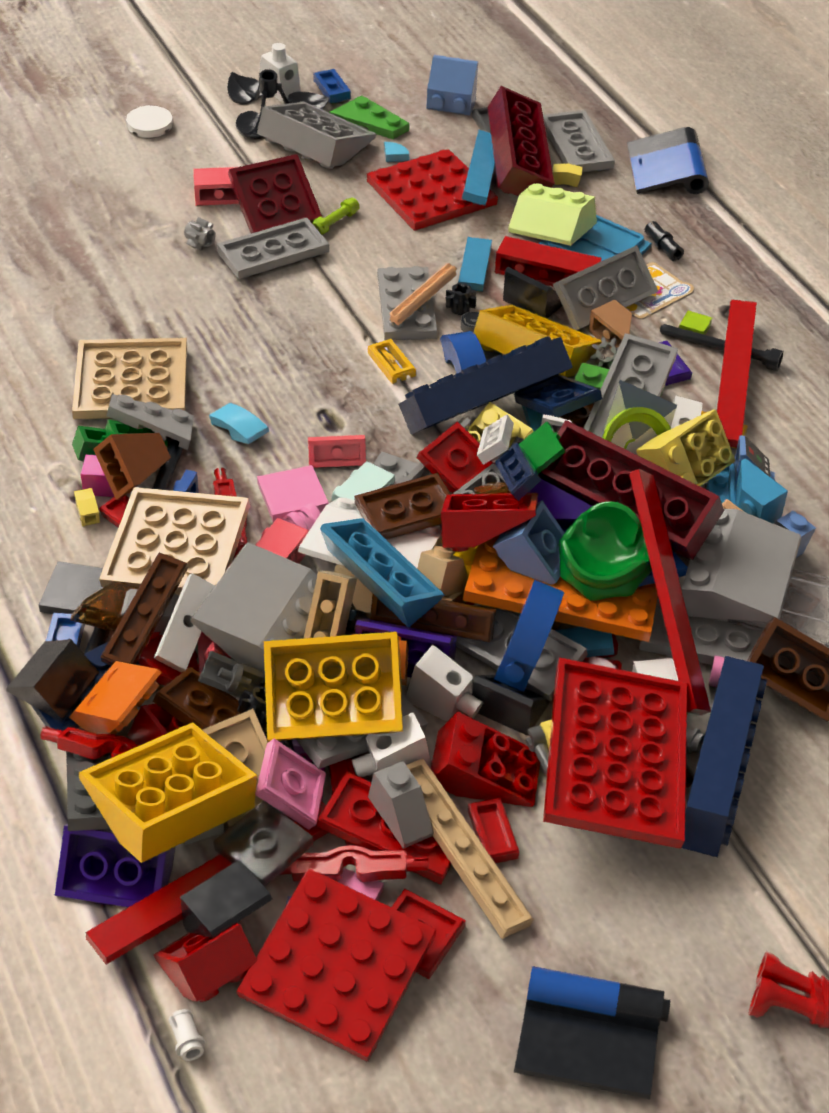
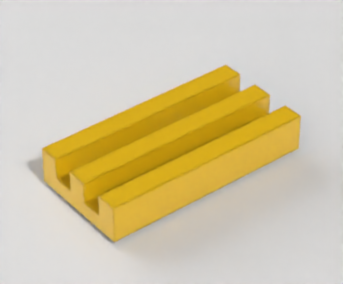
M392 339L368 346L369 356L392 384L397 383V378H400L401 381L406 380V375H409L411 378L416 377L415 367ZM395 359L399 362L403 369L399 367V365L395 362Z

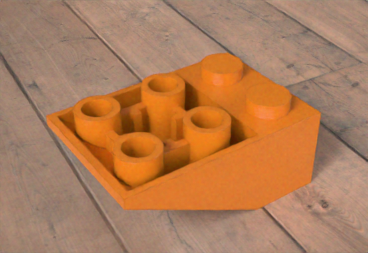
M116 661L69 718L87 732L116 735L139 712L137 707H140L145 700L147 701L159 687L155 680L162 672L155 668Z

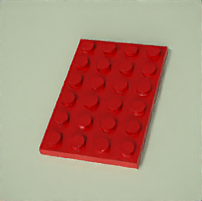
M559 657L555 676L543 822L681 849L685 841L687 683Z

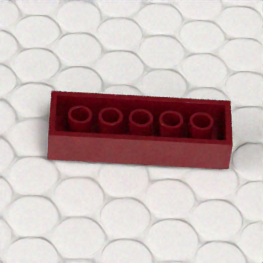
M500 86L488 106L498 188L506 194H513L518 197L532 184H542L545 187L552 188L555 183L541 103Z
M565 420L557 433L561 436L559 441L566 452L538 474L539 477L591 506L607 501L621 503L629 507L640 520L629 475L630 472L637 469L654 475L671 549L692 561L725 511L720 497Z

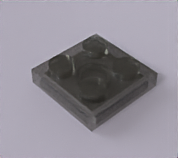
M264 800L213 841L215 851L232 864L240 859L264 887L314 846L312 835Z

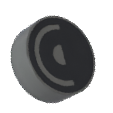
M467 312L462 315L460 327L463 332H474L479 312Z

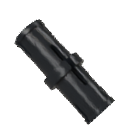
M656 221L649 222L646 225L644 232L655 242L658 250L665 252L672 261L679 260L683 256L684 249L673 240L670 232L663 230Z

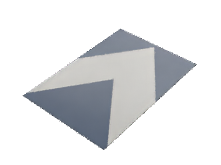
M619 380L604 431L609 422L618 413L632 407H646L655 410L666 419L671 427L677 404ZM634 421L621 426L614 434L611 442L624 448L628 440L635 439V442L628 444L626 450L638 455L636 449L657 436V434L647 424Z

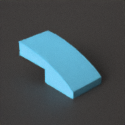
M228 403L209 415L212 425L228 429L232 440L245 444H250L270 432L268 426L258 417L233 403Z

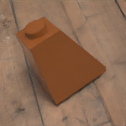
M160 433L111 434L93 449L116 500H121L134 487L139 486L171 458Z

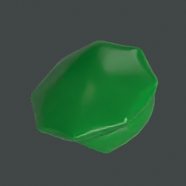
M607 501L592 506L580 514L559 540L561 578L571 584L590 601L631 596L652 572L641 522L629 507L621 503Z

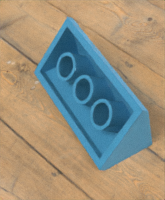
M364 518L321 525L320 531L328 551L408 628L443 598L444 593Z

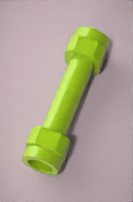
M353 197L345 199L341 202L340 208L325 218H316L312 224L321 235H324L329 231V226L344 216L351 217L359 210L360 205Z

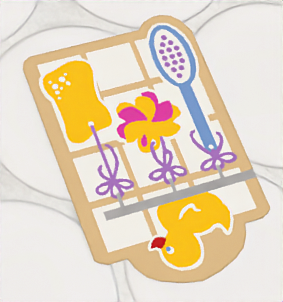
M651 262L647 264V267L659 292L625 308L635 317L643 319L692 293L694 287L690 283L682 282L657 263Z

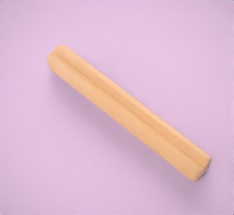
M450 263L444 265L390 312L389 320L396 325L404 322L456 276L457 268Z

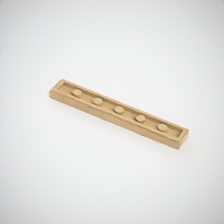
M424 758L407 764L406 766L421 786L433 829L432 836L501 939L530 927L534 919Z

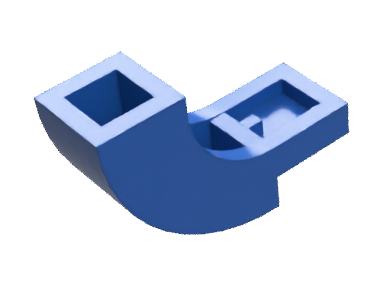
M472 331L441 336L440 340L445 362L453 363L456 374L468 367L486 362L482 346Z
M534 580L494 680L524 692L554 623L564 591Z

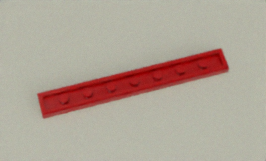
M731 299L717 413L730 447L737 448L739 435L742 436L757 302Z
M637 469L630 472L629 476L678 681L687 683V712L703 715L710 713L711 709L654 475Z
M322 800L320 803L318 818L320 817L321 813L326 807L325 803ZM285 816L86 932V940L107 965L181 921L183 918L180 897L239 859L254 876H257L270 868V860L282 861L329 832L316 827V825L308 830L292 818Z

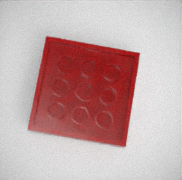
M449 149L440 150L436 153L420 156L413 160L400 162L396 165L367 173V182L414 231L497 205L498 196L490 188L486 205L484 206L462 199L469 168Z
M308 868L256 957L257 961L249 968L236 992L238 997L369 1062L436 936V929Z

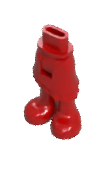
M766 951L758 970L757 986L751 1000L749 1015L762 1017L770 1007H782L806 1016L810 1019V1024H818L819 1028L829 1029V980L823 975L818 977L813 971L809 972L807 977L787 967L777 956ZM778 984L785 985V986L794 988V989H796V990L802 991V992H804V995H805V996L800 995V994H798V993H795V992H793V991H791V990H788V989H786V988H784V987H781V986L778 985Z

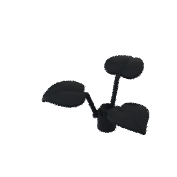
M271 69L261 71L259 73V80L241 76L234 72H231L228 79V96L233 102L245 105L252 100L257 101L258 98L262 97L260 113L246 111L241 113L236 119V128L239 133L251 139L263 138V136L257 134L262 107L266 105V98L274 97L277 91H279L285 104L306 102L323 110L329 102V97L302 91L289 94L287 99L282 89V84L278 83L277 73Z

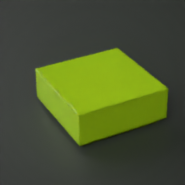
M688 310L679 328L706 335L711 326L712 317Z

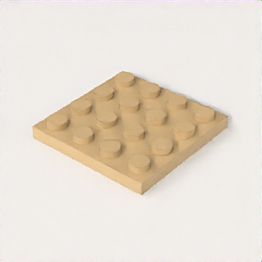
M187 338L79 340L72 406L73 419L110 418L107 417V412L112 394L117 396L127 395L140 402H154L167 409H181L185 411Z
M134 487L99 578L101 587L112 583L108 588L138 589L159 552L188 564V569L175 594L180 595L185 581L191 573L216 585L233 561L249 512V498Z

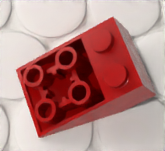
M458 711L438 730L431 770L445 791L458 797L478 800H490L501 797L502 803L526 807H533L535 805L540 762L535 751H530L526 744Z

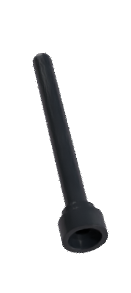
M663 324L660 327V332L664 335L724 351L725 340ZM752 348L751 359L762 361L763 365H767V369L778 371L782 363L784 351L776 348L767 349L766 351Z

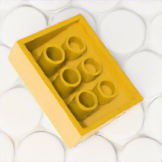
M515 305L480 310L473 332L477 336L483 350L491 352L496 350L501 352L502 356L521 346L533 344L535 341L546 336H550L551 340L561 337L573 368L559 374L565 377L574 376L578 372L581 363H586L596 352L592 345L596 344L599 346L602 343L598 338Z
M397 632L264 641L268 741L273 739L280 741L403 732L401 661Z
M193 722L79 772L80 781L119 843L141 863L255 808L257 774Z

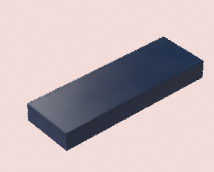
M518 443L512 445L495 462L511 494L518 501L541 481L524 449Z

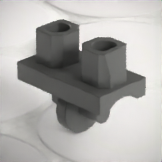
M210 651L198 681L240 698L244 690L252 693L255 687H259L265 672Z

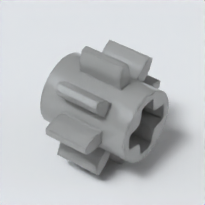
M200 217L197 218L196 222L190 221L184 230V236L188 239L186 244L202 251L203 246L210 247L216 236L215 231L212 229L213 224Z
M601 337L602 343L599 346L596 344L592 345L596 349V354L592 355L591 359L601 360L598 366L604 367L605 364H608L611 367L619 347H615L617 339L613 338L611 342H607L604 337ZM612 347L613 357H607L604 360L602 350H608Z

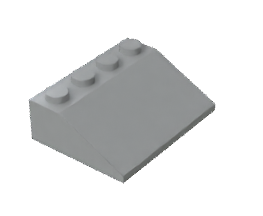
M306 102L263 106L257 134L265 137L267 142L279 143L283 145V149L290 152H298L302 154V158L316 160L320 162V166L328 169L344 165L376 138V133Z
M724 509L725 511L694 559L690 561L681 589L688 616L769 622L774 617L780 619L801 542V535L741 510Z
M247 542L191 618L190 622L235 661L265 672L264 641L301 639L305 634L317 574L306 566ZM265 675L261 681L262 684L265 682Z

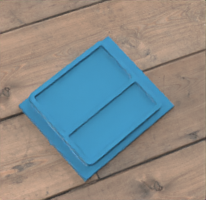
M596 215L597 223L571 246L542 240L539 244L600 257L603 261L636 245L643 255L651 248L652 243L644 240L642 234Z

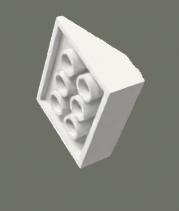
M338 498L327 504L300 544L298 552L344 566L328 551L320 527L325 523L363 518L354 500ZM437 525L387 539L416 568L418 567L422 551L432 550L435 546L443 547L442 530H439Z

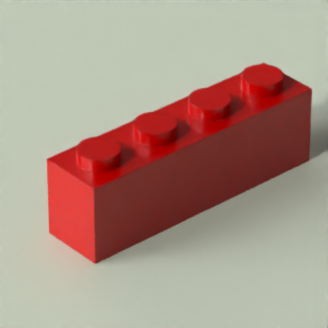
M505 236L496 252L495 273L505 275V270L508 266L542 284L554 287V283L601 262L602 258Z

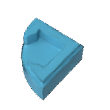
M384 142L386 162L409 161L410 154L404 146L394 142Z

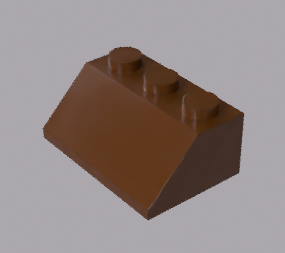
M774 617L765 626L747 661L764 665L761 678L767 680L766 686L828 722L829 648Z

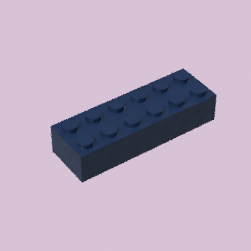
M546 336L535 341L533 344L521 346L503 356L498 355L487 360L485 363L473 365L462 370L460 373L445 376L430 385L425 384L413 389L412 392L405 394L406 400L398 405L412 435L486 405L489 402L496 401L555 377L573 368L561 337L551 340L550 336Z
M725 656L685 811V841L682 845L683 849L718 858L721 844L728 846L738 808V799L743 787L745 775L743 773H746L750 756V749L745 748V746L752 747L756 731V724L750 722L757 723L762 701L757 700L756 697L763 699L767 683L766 679L761 678L764 665Z

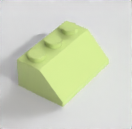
M532 184L519 195L508 230L510 233L571 246L597 223L595 197L585 195L582 192H570L562 188H550L542 184Z

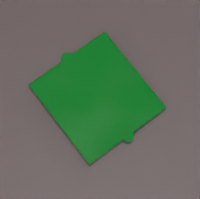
M547 421L519 443L538 474L566 452L559 441L561 436L554 432L552 426Z

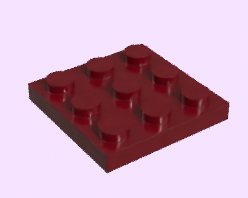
M298 154L229 169V179L251 234L306 217L313 223L316 218L322 217Z

